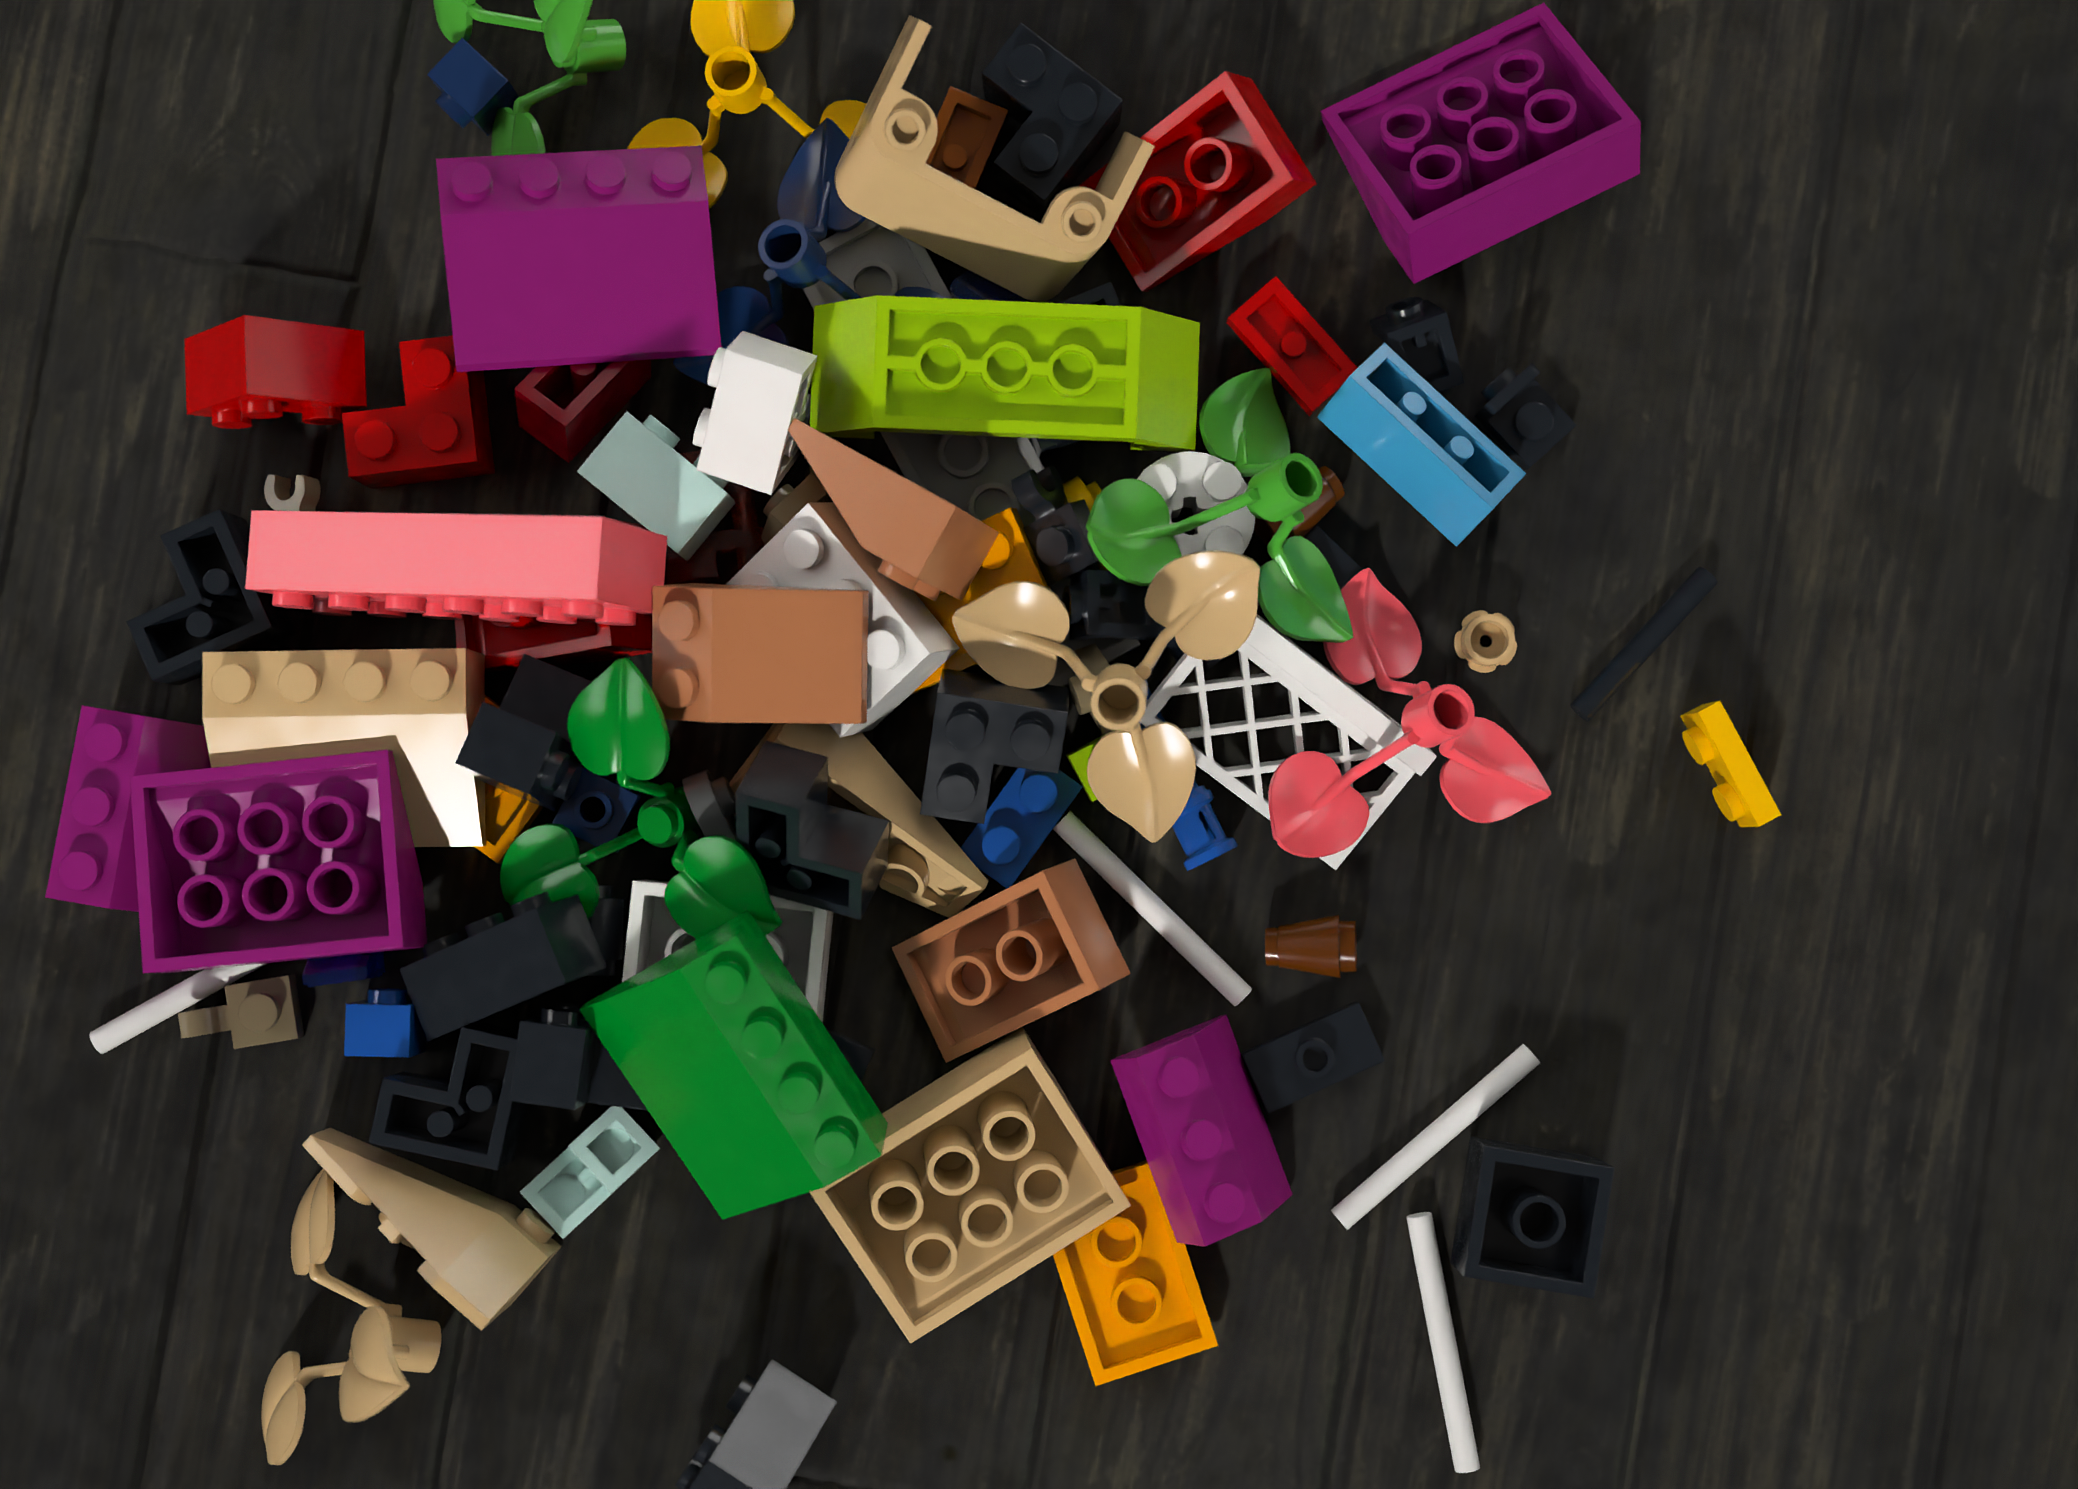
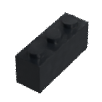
M544 892L511 905L510 908L514 918L505 921L502 912L465 926L469 938L460 941L457 933H453L421 947L424 958L399 970L427 1040L430 1041L461 1029V1027L484 1020L607 968L579 895L552 902L548 892Z

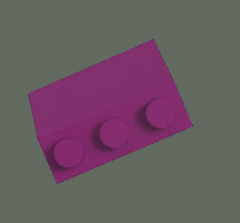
M81 706L45 898L108 909L139 912L130 776L211 768L203 725L111 709Z
M1226 1014L1110 1060L1177 1243L1206 1247L1264 1221L1293 1195Z

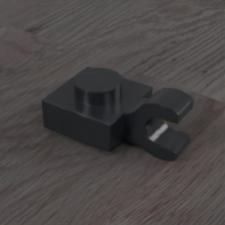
M1053 465L1037 473L1034 469L1029 470L1011 480L1012 489L1017 500L1037 519L1023 527L1048 586L1063 583L1076 574L1101 563L1088 540L1086 524L1090 511L1085 499L1068 503L1062 479Z

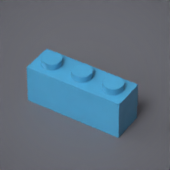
M1385 342L1347 378L1317 416L1321 422L1456 547L1526 475L1516 463Z

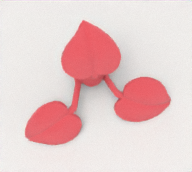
M1370 568L1363 569L1354 575L1340 589L1347 607L1354 637L1342 643L1323 642L1324 651L1333 670L1348 684L1360 685L1375 678L1377 686L1382 691L1413 696V699L1406 704L1402 712L1401 727L1404 735L1351 768L1343 776L1335 761L1324 753L1302 751L1284 760L1275 770L1268 791L1272 835L1279 847L1296 856L1318 858L1333 855L1354 844L1365 830L1370 813L1369 806L1364 797L1350 785L1358 778L1414 744L1424 748L1440 745V754L1448 758L1439 774L1442 792L1451 807L1469 821L1476 823L1501 821L1530 805L1547 799L1551 795L1550 788L1530 756L1502 727L1486 718L1476 717L1473 702L1462 688L1453 684H1443L1431 690L1430 684L1427 681H1422L1418 684L1394 681L1405 677L1416 667L1422 653L1420 631L1411 613L1401 601L1379 582Z

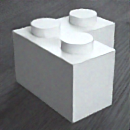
M742 331L726 349L719 347L712 360L707 381L709 386L716 388L712 408L705 407L702 410L693 437V445L702 447L696 470L771 495L801 454V450L788 431V428L794 418L809 425L811 395L807 393L817 355Z

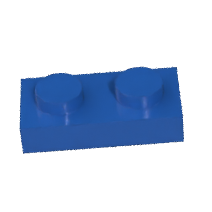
M1018 767L987 810L984 824H977L961 846V849L977 868L1006 889L1011 887L1083 786L1061 770L1058 773Z

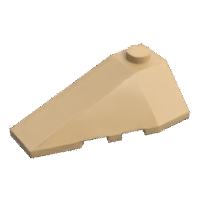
M774 723L729 783L735 795L737 788L765 741L827 756V804L889 821L888 867L879 883L882 889L950 918L982 893L989 882L934 816L920 815L922 802L863 733L839 737L830 724Z
M327 1128L310 1135L302 1144L350 1198L363 1205H371L373 1203L381 1211L378 1215L381 1222L378 1229L391 1243L399 1244L401 1242L408 1247L416 1249L425 1259L424 1263L417 1269L420 1275L481 1331L518 1298L562 1247L551 1238L555 1233L554 1229L537 1212L529 1208L521 1211L514 1204L333 1128Z

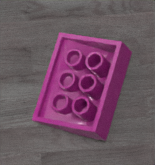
M1541 3L1320 111L1322 121L1379 233L1413 284L1640 174L1641 121L1545 3Z
M702 146L436 159L440 215L457 372L715 355L717 349L721 347L709 203Z
M392 750L130 776L143 973L183 972L424 947L427 944L423 882Z

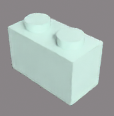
M626 411L577 472L649 531L667 536V545L688 561L736 503L723 490L729 481L697 471L699 457L691 464L673 448L681 439L655 417L649 415L642 424Z

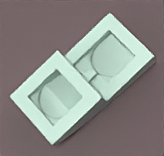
M611 1106L568 1145L564 1152L526 1185L520 1193L559 1236L564 1239L660 1148L622 1107Z

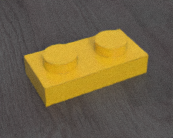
M1721 701L1702 704L1681 715L1687 730L1682 732L1684 743L1694 760L1700 765L1706 763L1718 785L1712 789L1713 796L1723 815L1731 822L1736 820L1740 827H1760L1781 816L1782 814Z

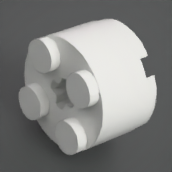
M1192 451L1170 454L1155 461L1145 468L1137 479L1153 487L1163 497L1169 510V524H1173L1172 519L1179 516L1183 507L1192 508L1193 515H1196L1245 493L1248 488L1241 473L1234 465L1213 455ZM1245 506L1197 527L1193 535L1183 533L1173 537L1178 544L1182 556L1208 550H1222L1242 555L1251 540L1255 516Z

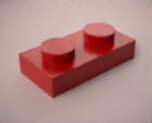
M1277 276L1271 279L1227 319L1226 323L1263 365L1271 370V374L1309 416L1334 396L1347 378L1358 368Z

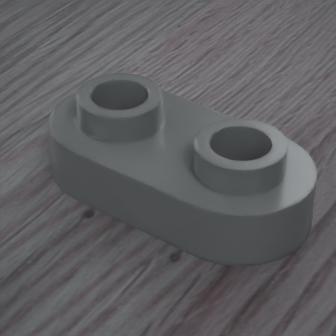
M708 769L684 778L682 782L686 797L704 836H726L737 841L736 820L733 816L736 813V800L727 778L722 776L714 779Z

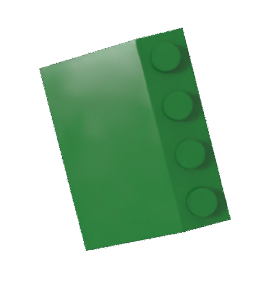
M748 910L597 996L580 1008L589 1025L722 1220L826 1187L882 1156L888 1122Z

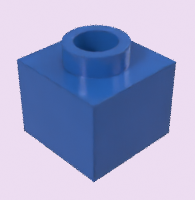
M368 989L367 1000L346 1004L344 1056L412 1057L426 1052V1035L413 1002L407 1001V989Z

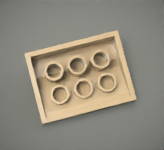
M467 648L202 652V719L211 768L389 749L393 751L414 847L486 846L485 783L455 764L482 702H485V654Z
M1020 1027L882 1113L888 1122L882 1156L828 1186L810 1192L910 1344L1131 1206L1130 1201L1056 1078L1023 1027Z

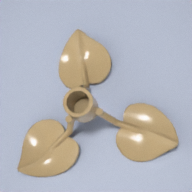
M1222 550L1194 552L1176 558L1166 564L1152 579L1145 596V608L1148 614L1157 623L1166 628L1157 636L1139 666L1134 668L1127 664H1114L1105 668L1098 676L1092 675L1071 648L1061 644L1070 628L1068 610L1055 592L1039 583L1014 581L1000 585L974 601L958 608L953 614L952 622L960 642L970 657L985 672L1005 685L1023 689L1043 687L1054 677L1057 668V656L1063 658L1082 681V688L1093 692L1091 709L1096 720L1108 729L1117 730L1109 732L1100 738L1088 758L1087 777L1091 790L1108 811L1131 825L1148 841L1155 843L1174 825L1187 804L1195 780L1196 757L1190 740L1178 726L1169 722H1158L1141 729L1139 721L1145 713L1148 693L1146 679L1151 675L1152 668L1174 636L1180 649L1195 659H1221L1239 649L1248 639L1257 617L1260 567L1256 561L1249 557Z
M324 1169L318 1173L307 1188L294 1217L291 1232L293 1270L297 1275L305 1276L309 1273L310 1278L316 1283L367 1309L361 1314L355 1324L351 1338L349 1359L346 1362L305 1367L301 1370L299 1353L297 1351H288L273 1366L265 1385L261 1411L262 1431L267 1459L270 1465L283 1464L298 1444L306 1409L304 1388L312 1380L341 1375L339 1387L341 1416L347 1422H360L381 1411L410 1387L402 1371L430 1373L436 1365L441 1348V1328L437 1321L402 1317L401 1305L387 1304L331 1276L326 1271L324 1262L329 1257L334 1238L335 1199L334 1180Z

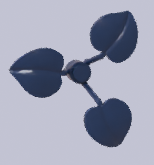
M826 118L812 132L796 153L785 173L778 193L777 208L781 220L770 224L763 231L759 240V255L762 261L769 267L764 272L763 277L769 283L772 308L769 300L761 292L750 287L734 286L717 294L722 348L726 349L742 331L789 346L787 336L775 324L785 314L781 285L783 282L793 288H806L821 280L845 300L862 298L826 267V253L817 242L823 241L826 238L828 229L836 232H848L858 227L866 219V217L849 209L842 202L836 191L834 183L835 170L849 142V138L829 118ZM904 287L893 295L944 298L939 293L923 287ZM714 355L675 358L673 365L686 376L708 385V374Z

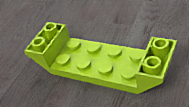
M882 295L814 306L813 354L817 355L811 379L810 427L829 437L874 439L875 431L1131 442L1130 450L1195 452L1200 323L1143 307Z

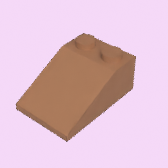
M794 418L788 431L862 548L883 559L878 572L933 601H936L941 591L962 601L999 532L959 507Z
M705 583L653 586L652 691L659 703L664 718L666 720L718 723H867L869 590Z
M1075 858L1045 869L892 947L946 1063L1131 974Z

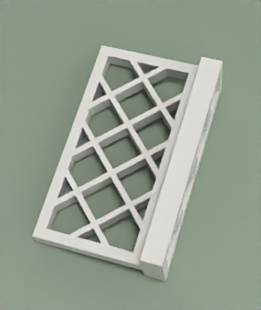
M1258 614L1248 639L1237 649L1241 676L1205 681L1202 660L1195 659L1184 653L1146 701L1145 713L1139 721L1145 727L1163 722L1156 715L1171 696L1197 693L1201 726L1181 729L1188 739L1198 737L1203 739L1204 752L1192 744L1196 765L1268 820H1270L1268 800L1263 797L1261 774L1275 772L1277 767L1286 759L1267 762L1259 761L1257 729L1292 725L1295 754L1304 751L1301 724L1329 720L1337 726L1340 752L1326 753L1325 755L1331 757L1335 763H1341L1342 776L1351 769V761L1366 760L1404 735L1402 727L1398 722ZM1248 659L1266 673L1250 675ZM1195 669L1196 682L1182 684L1190 672ZM1280 682L1288 689L1291 714L1255 719L1251 685ZM1242 687L1246 720L1210 725L1206 691ZM1298 697L1316 711L1300 713ZM1247 731L1251 764L1223 767L1214 760L1211 736ZM1348 736L1364 748L1349 750ZM1414 744L1384 762L1394 770L1378 791L1360 793L1366 800L1370 813L1362 835L1345 850L1319 858L1336 870L1415 772L1420 776L1423 775L1436 759L1435 753L1430 748ZM1252 775L1253 789L1237 777Z

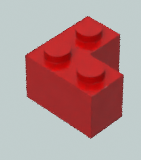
M243 315L184 339L187 415L212 417V426L225 429L249 428L252 426L253 418H279L283 416V411L302 413V422L307 424L331 425L342 422V413L367 407L364 331Z
M453 335L399 342L406 406L342 413L348 475L351 479L370 489L495 474L484 371L457 372Z

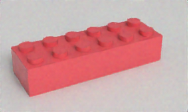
M251 510L245 589L273 594L272 606L312 609V613L330 616H352V611H367V615L406 618L407 612L422 613V617L443 620H462L463 614L479 615V619L501 622H519V616L537 617V621L558 624H577V618L595 619V623L636 626L637 614L652 615L653 586L664 585L667 536L601 516Z

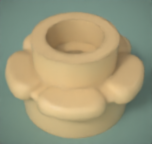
M1484 610L1470 613L1462 620V629L1456 632L1454 637V648L1458 657L1468 661L1469 668L1480 673L1493 672L1496 666L1507 665L1513 659L1517 649L1515 629L1506 616L1500 613L1488 614ZM1483 635L1490 637L1491 645L1489 647H1483L1480 644V638Z

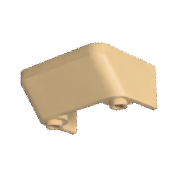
M909 15L837 164L834 183L840 199L852 211L1027 300L1046 301L1055 297L1109 237L1155 146L1124 131L1095 190L1076 186L1061 191L1051 201L1041 223L927 165L926 161L936 142L938 133L935 114L922 99L901 88L930 31L931 25Z

